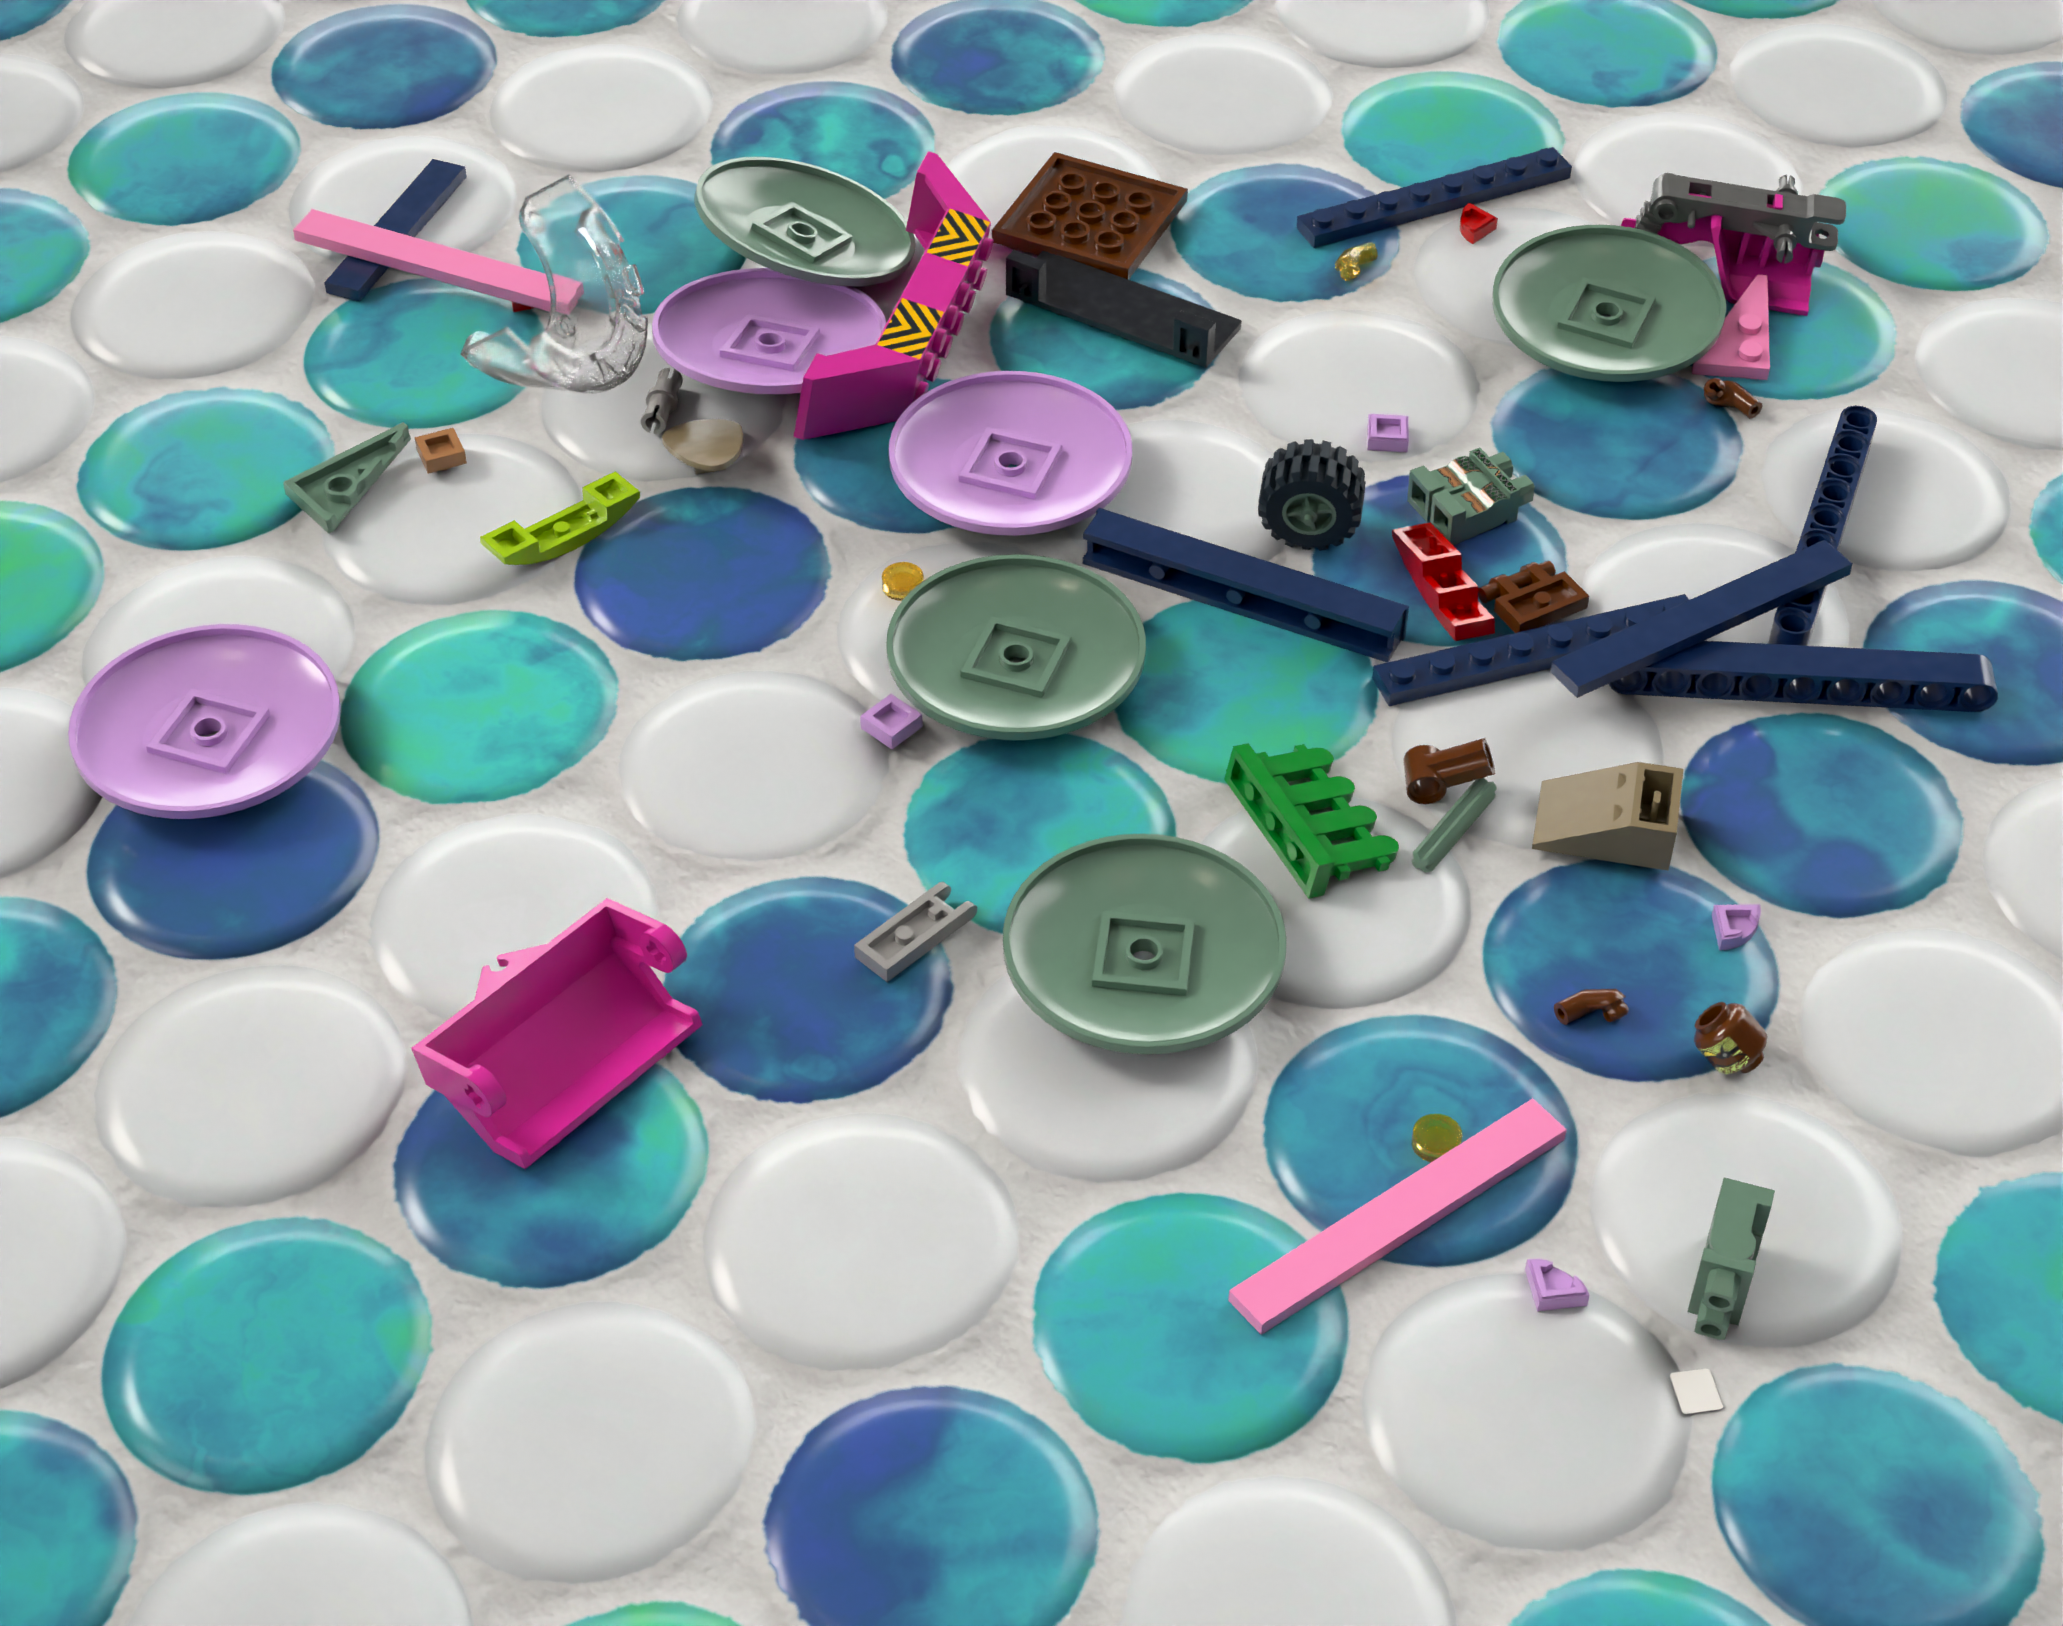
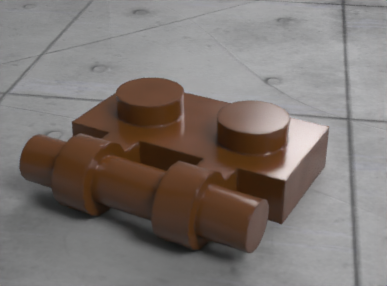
M1549 560L1540 564L1531 562L1522 566L1519 572L1510 576L1501 574L1491 578L1489 584L1478 588L1479 600L1482 603L1495 600L1494 612L1515 633L1543 627L1585 610L1589 602V595L1565 571L1555 575L1554 564Z

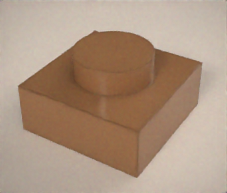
M454 428L414 437L417 452L428 474L467 464L465 450Z

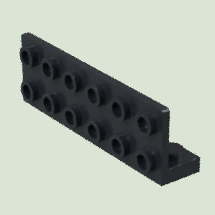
M1013 250L1006 257L1007 296L1205 368L1208 367L1241 329L1242 321L1240 319L1066 257L1042 251L1035 258Z

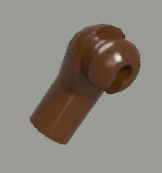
M1713 378L1704 385V397L1707 402L1714 406L1737 408L1749 419L1756 417L1762 409V403L1737 382Z
M1584 989L1554 1004L1555 1015L1564 1025L1599 1009H1602L1605 1020L1612 1022L1628 1015L1629 1008L1623 1000L1626 996L1617 989Z

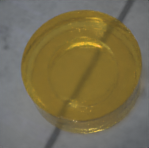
M909 562L891 564L882 572V590L884 594L897 601H902L911 590L924 581L921 568Z
M1443 1114L1425 1115L1418 1119L1413 1127L1412 1148L1420 1158L1428 1162H1433L1462 1142V1130L1459 1124L1451 1117Z

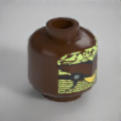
M1715 1003L1707 1008L1696 1020L1695 1045L1718 1072L1724 1074H1732L1739 1071L1741 1073H1748L1763 1061L1764 1054L1762 1051L1766 1047L1768 1036L1764 1028L1742 1004Z

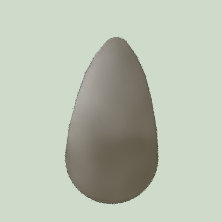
M704 419L682 423L668 429L663 433L662 441L669 453L686 465L694 467L695 475L726 470L739 458L743 448L744 437L742 427L737 422L725 419Z

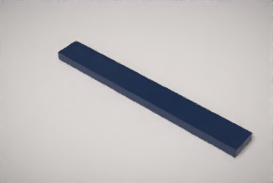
M1823 540L1553 660L1550 672L1578 698L1851 574L1853 563L1826 540Z

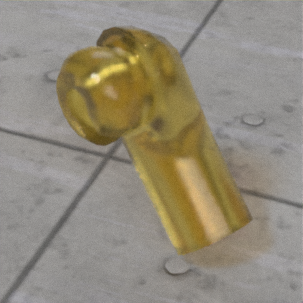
M1369 242L1343 251L1335 262V268L1337 271H1340L1341 278L1345 281L1356 278L1361 272L1358 265L1376 260L1378 257L1376 246L1374 243Z

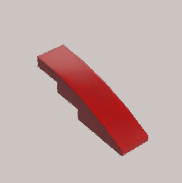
M1431 522L1393 529L1392 538L1409 574L1423 599L1453 640L1459 641L1494 634L1495 618L1478 601V585L1462 570V554Z

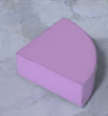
M1760 904L1714 905L1712 920L1719 950L1739 947L1753 937L1760 919Z
M1527 1259L1525 1272L1537 1311L1588 1305L1590 1295L1584 1283L1577 1276L1572 1277L1566 1272L1553 1267V1262L1548 1260Z

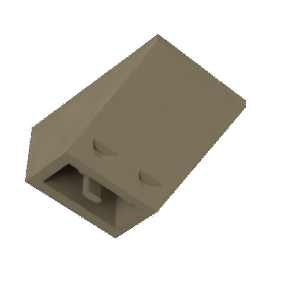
M1634 762L1542 781L1532 849L1669 871L1677 835L1683 769Z

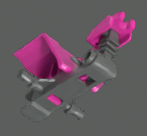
M1664 173L1655 179L1650 202L1645 200L1644 208L1640 209V215H1637L1636 219L1624 218L1621 226L1648 231L1678 244L1696 241L1710 242L1715 248L1721 285L1725 299L1728 302L1736 304L1758 274L1767 275L1768 310L1807 316L1814 267H1821L1824 251H1833L1837 247L1838 229L1831 224L1840 225L1844 223L1846 218V202L1840 198L1818 194L1809 196L1798 195V191L1794 187L1795 178L1790 175L1788 183L1787 175L1781 176L1779 188L1773 191ZM1819 234H1822L1827 238H1819Z

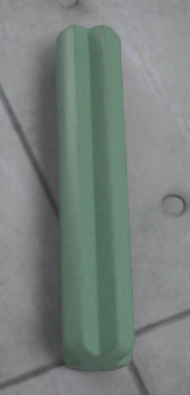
M1480 778L1469 786L1413 851L1414 858L1412 859V864L1415 868H1420L1425 873L1435 869L1495 798L1497 787L1493 781L1488 782L1485 778Z

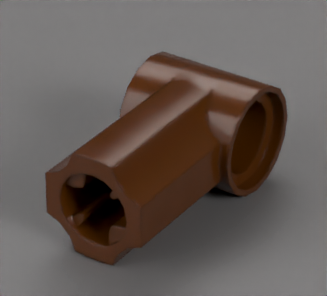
M1485 738L1441 751L1431 745H1419L1409 749L1403 758L1407 796L1417 804H1433L1445 796L1449 787L1496 774L1490 747Z

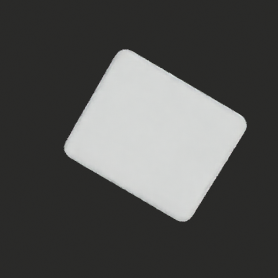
M1709 1369L1670 1374L1678 1402L1684 1414L1721 1410L1723 1408Z

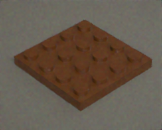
M1054 152L992 229L993 243L1034 255H1039L1042 251L1129 280L1187 202L1188 189Z

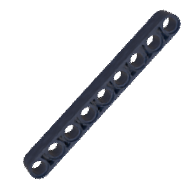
M1855 405L1849 406L1841 412L1796 552L1823 540H1826L1836 550H1839L1877 424V416L1871 409ZM1827 585L1778 607L1774 616L1768 644L1809 646Z
M1702 641L1609 683L1612 690L1625 695L1981 712L1991 708L1998 700L1992 663L1983 655Z

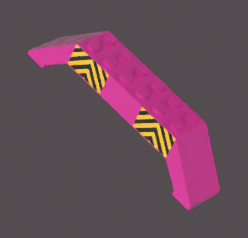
M928 151L917 170L906 231L915 234L924 247L925 252L876 344L828 356L816 353L803 377L794 437L805 440L895 422L912 402L928 392L929 383L927 382H934L936 380L941 365L939 358H947L953 341V336L951 335L958 336L965 316L963 311L966 313L970 312L976 296V291L974 290L980 291L983 287L987 269L982 268L983 261L987 262L994 242L993 239L988 238L991 221L938 154Z

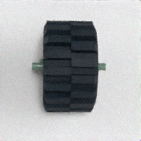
M1306 439L1304 444L1300 445L1294 441L1287 444V450L1283 448L1276 450L1273 458H1269L1265 464L1258 501V515L1262 517L1261 523L1265 530L1272 529L1271 536L1276 540L1284 539L1285 545L1292 548L1295 545L1302 546L1303 550H1311V547H1318L1319 551L1327 550L1330 544L1336 547L1343 544L1344 537L1350 539L1361 522L1366 485L1364 470L1358 467L1359 461L1354 455L1346 456L1347 450L1341 446L1333 448L1331 447V442L1322 440V444L1314 443L1313 439Z

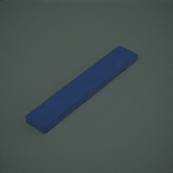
M432 159L374 226L416 237L466 179L465 166ZM347 256L324 282L326 293L361 301L389 267Z

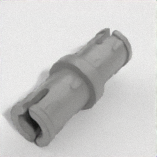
M670 368L662 369L658 374L656 385L647 394V408L641 418V425L649 433L653 423H657L654 434L662 433L667 425L669 415L677 407V393L683 383V377L676 369H674L671 378H668Z

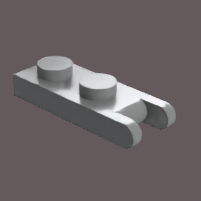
M939 882L854 945L855 958L888 982L969 922L976 915L977 906L970 901H966L956 909H953L944 902L951 893V887L945 882Z

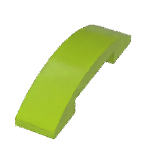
M615 471L582 487V501L525 529L515 520L481 536L480 543L507 565H528L551 560L583 546L610 528L639 500L640 491Z

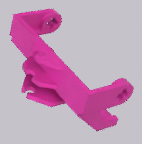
M606 898L549 943L498 955L496 957L500 967L506 966L505 969L491 971L489 965L483 966L475 999L411 1049L425 1084L443 1094L493 1152L526 1169L585 1120L594 1115L623 1089L630 1086L633 1081L655 1063L663 1059L671 1050L703 1024L698 1011L673 999L651 969L653 967L662 972L670 973L686 961V948L679 936L664 923Z

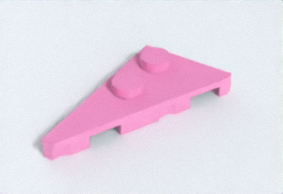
M1758 274L1725 317L1721 334L1714 346L1703 357L1693 363L1692 374L1759 380L1768 379L1770 352L1767 275Z

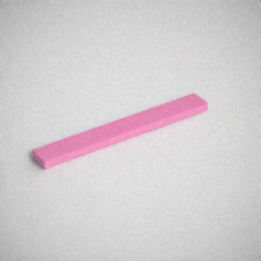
M314 209L293 229L295 241L563 316L569 313L583 295L582 284Z
M1532 1098L1230 1289L1228 1301L1260 1335L1264 1334L1564 1141L1567 1129Z

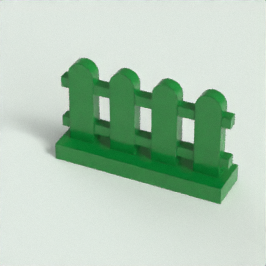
M1249 743L1233 746L1224 780L1308 899L1324 896L1330 876L1335 875L1340 881L1349 879L1350 872L1370 867H1375L1378 872L1389 869L1390 863L1396 859L1399 850L1398 842L1386 835L1372 837L1370 832L1373 830L1377 819L1375 811L1362 805L1350 807L1348 803L1352 800L1355 785L1346 777L1336 776L1329 778L1327 776L1334 760L1333 755L1328 750L1323 748L1307 749L1305 744L1295 746L1293 752L1269 757L1266 752L1255 753ZM1306 778L1312 780L1311 782L1291 786L1288 784V782ZM1328 807L1334 810L1315 815L1309 813V811ZM1352 836L1355 841L1332 845L1330 842Z

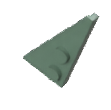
M404 422L284 481L285 494L328 534L333 532L411 440L408 426Z

